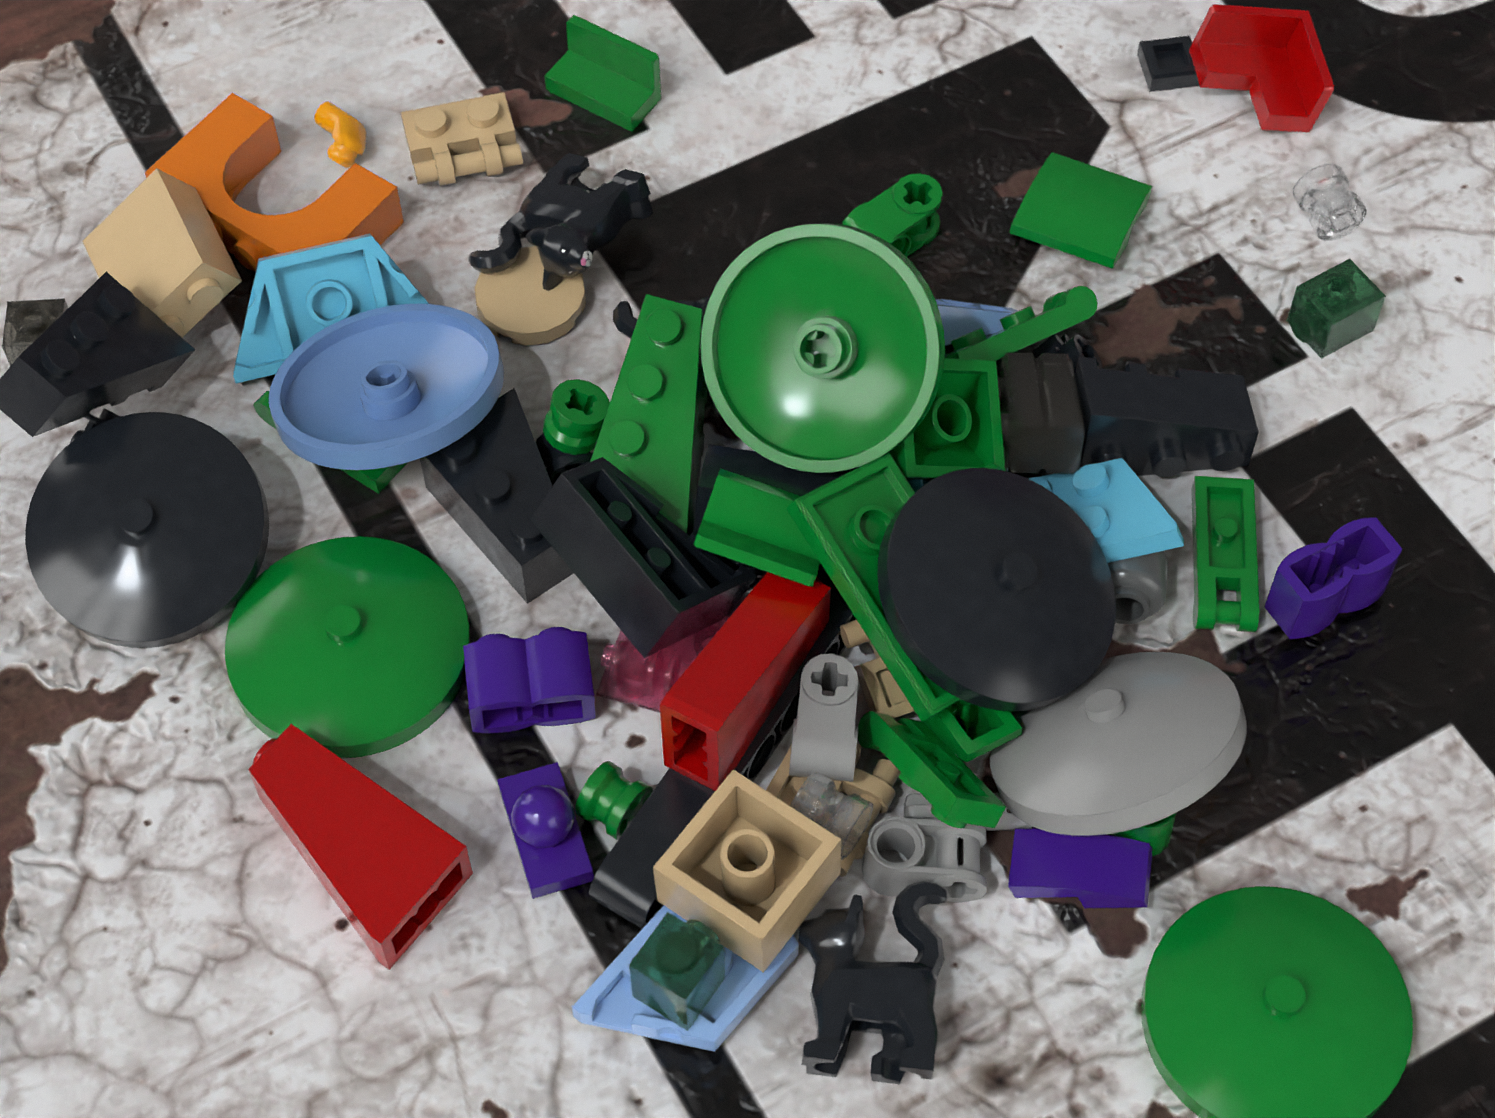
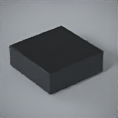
M1190 35L1139 42L1137 56L1149 92L1200 86L1189 51L1192 44Z

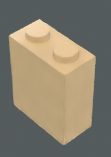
M157 168L82 241L99 278L105 272H108L182 338L242 281L196 188Z

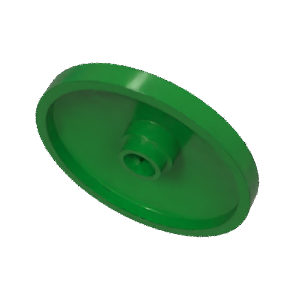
M831 223L806 224L785 228L758 240L745 249L725 270L711 294L704 314L701 331V360L705 381L718 412L731 430L747 446L761 456L782 466L805 472L828 473L850 470L865 465L897 448L917 429L929 412L941 383L945 360V338L941 315L930 287L913 263L897 248L884 239L856 227Z
M362 536L341 537L320 541L300 548L272 564L253 581L240 598L230 619L225 640V662L228 677L238 703L252 723L271 739H277L290 724H293L338 757L357 758L384 752L402 745L428 729L443 715L458 695L465 681L466 671L463 646L471 643L472 639L467 611L460 592L447 573L433 560L411 547L391 540Z
M1269 886L1239 888L1220 893L1198 903L1175 921L1162 937L1154 951L1142 990V1027L1151 1058L1168 1087L1182 1103L1200 1118H1371L1383 1106L1399 1082L1411 1051L1413 1038L1411 1002L1401 972L1385 946L1363 923L1342 908L1320 897L1294 889Z

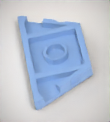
M663 906L572 1006L573 1017L580 1023L715 1052L798 956L799 944L793 934L763 973L681 916Z

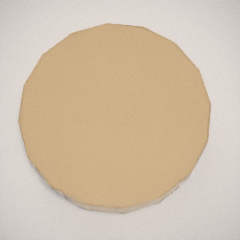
M536 246L521 248L519 257L507 269L496 273L480 272L474 287L478 317L490 329L492 334L498 338L499 334L505 337H510L512 343L525 346L549 343L566 335L576 325L575 319L580 315L581 311L583 314L586 306L583 274L580 273L574 277H564L554 289L544 290L542 285L544 266L538 248Z

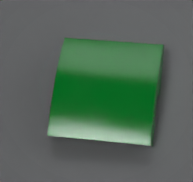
M1051 152L1028 189L1012 222L1010 234L1113 269L1128 245L1134 224L1148 204L1153 186Z

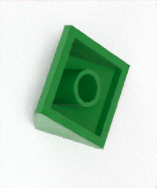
M945 358L941 383L929 412L917 429L897 448L889 452L906 479L933 480L943 474L956 470L983 468L989 463H994L1005 471L996 361Z

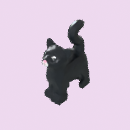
M568 153L546 173L542 181L523 200L520 210L502 226L498 235L499 247L489 251H473L469 255L470 265L482 273H496L505 270L513 265L520 255L522 248L520 239L527 238L530 244L538 248L544 266L543 289L547 291L554 289L564 277H574L585 272L591 266L594 251L609 244L631 219H645L653 214L649 199L651 193L645 175L625 169L614 175L611 182L604 183L594 190L588 188L578 178L590 165L588 158Z
M921 881L910 884L897 895L892 913L897 930L917 949V956L914 962L876 963L856 961L865 940L863 899L861 895H854L852 897L849 908L826 909L817 918L804 920L799 926L798 941L808 949L815 964L810 996L817 1026L816 1039L804 1043L801 1065H806V1074L837 1077L846 1056L852 1031L881 1034L883 1038L882 1051L872 1056V1081L900 1085L906 1071L919 1075L921 1079H932L938 1040L933 1005L938 975L944 962L942 939L928 924L920 919L919 909L927 904L946 902L948 898L946 890L937 883Z

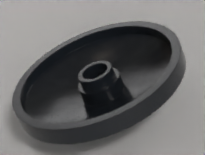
M165 412L134 413L114 418L89 429L66 446L46 469L35 489L27 514L25 529L27 558L35 582L45 599L61 616L85 634L118 646L130 648L162 647L190 639L208 630L237 606L242 595L256 579L265 558L269 537V512L262 485L255 471L240 450L219 431L205 423L183 415Z
M968 468L949 472L929 481L915 492L899 508L884 533L878 555L877 579L880 600L887 622L896 640L910 660L925 676L953 696L968 703L998 711L1013 712L1041 708L1056 702L1080 686L1094 673L1105 657L1111 643L1116 619V599L1110 569L1098 542L1082 519L1063 500L1042 485L1020 475L998 469Z

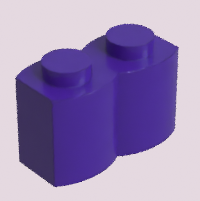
M1370 517L1351 521L1336 530L1327 543L1306 545L1286 556L1277 568L1264 608L1289 639L1305 638L1319 633L1334 621L1338 613H1349L1364 609L1381 597L1388 585L1402 548L1377 518Z
M552 627L527 639L511 638L505 634H489L481 637L476 642L463 646L472 732L503 733L524 729L532 725L560 726L582 723L596 718L586 632L571 631L565 627Z

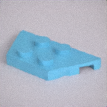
M370 233L259 258L233 370L235 384L275 375L286 358L304 341L340 320L386 306L429 303Z
M1123 458L1088 464L1083 467L1041 477L1029 478L1058 496L1082 519L1098 542L1107 563L1184 546V539L1175 520Z

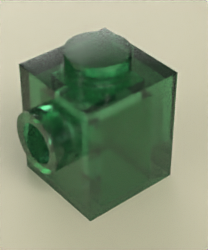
M1349 258L1298 285L1286 321L1289 323L1294 335L1301 342L1307 343L1322 359L1374 331L1386 295Z
M667 912L629 964L632 997L688 1031L725 979L724 946L721 945L719 937L709 927L697 920L689 919L685 923Z

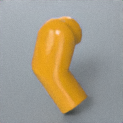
M326 101L321 104L315 113L314 121L318 126L332 134V138L335 140L329 146L327 155L339 165L345 168L351 167L355 162L357 154L362 156L365 150L366 130L361 122L333 103Z

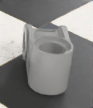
M832 653L820 654L812 658L804 666L800 682L797 719H794L789 776L853 782L858 724H855L858 676L852 663L843 656ZM828 690L834 693L833 696L823 695L822 691Z
M899 816L886 817L876 822L869 832L862 864L863 878L871 889L878 894L886 896H897L908 885L924 881L937 883L944 888L948 896L946 901L968 902L977 900L987 892L986 878L980 874V848L987 842L986 828L967 824L965 828H955L940 820L911 819ZM887 850L897 851L904 855L907 861L902 863L889 862L880 853Z

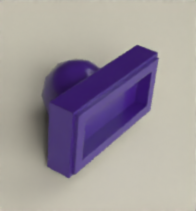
M558 762L497 779L500 795L532 899L591 882L594 878L593 870Z

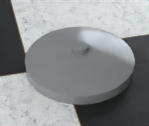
M1172 652L1124 654L1103 659L1098 668L1085 682L1056 702L1041 708L1011 712L1022 727V735L991 750L990 768L1005 806L1021 821L1035 828L1056 834L1092 836L1123 832L1173 815L1213 789L1227 775L1240 756L1245 744L1247 722L1234 683L1221 669L1213 664L1193 656Z

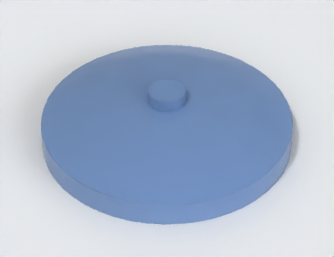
M434 304L386 306L340 320L314 334L297 347L286 358L273 378L269 392V408L277 432L284 444L296 455L309 462L343 470H368L391 467L435 453L457 441L479 424L490 412L500 395L504 382V367L494 335L482 321L473 315L452 307Z

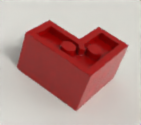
M1215 4L1209 8L1189 48L1200 88L1249 91L1261 130L1310 132L1334 91V84L1309 11Z

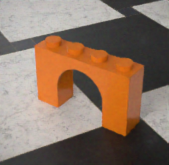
M231 93L144 172L147 178L157 168L195 187L226 250L251 271H256L259 258L369 233L381 246L404 223L397 186L356 163L318 199L300 210L280 215H264L248 211L237 205L235 200L240 191L281 153L273 116L234 93Z

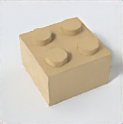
M733 769L654 865L653 872L657 901L764 973L840 875L841 839Z

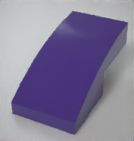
M1015 829L1008 887L1015 898L1078 897L1084 908H1148L1153 849L1150 843L1107 834L1073 836L1056 834L1041 829Z

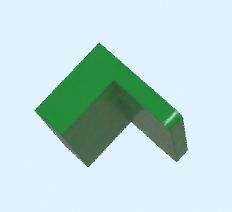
M572 15L566 22L568 51L545 75L546 91L633 132L661 100L659 56L576 15Z
M720 468L693 544L695 547L807 586L814 585L820 561L786 509L795 499L801 496Z

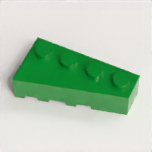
M646 294L591 461L604 457L661 501L664 506L659 513L690 536L694 531L697 488L700 479L701 456H703L705 438L703 425L708 387L701 360V331L704 312L697 307Z

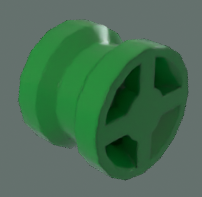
M566 380L559 384L553 391L550 410L547 412L543 422V433L546 440L563 453L578 455L586 454L593 450L610 404L607 394L599 386L585 380Z
M606 761L591 774L583 786L576 802L575 813L588 822L598 820L603 823L606 828V834L619 840L653 792V788L641 780L629 781L624 778L622 768L610 761Z

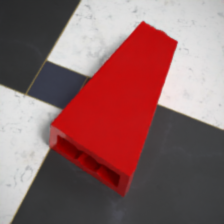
M769 572L764 575L660 702L663 760L665 766L714 791L718 789L731 771L738 765L830 619L831 587L824 585L818 577H816L813 586H807Z
M290 724L277 739L268 740L255 755L253 765L248 770L260 800L378 962L390 970L473 874L467 846L293 724Z

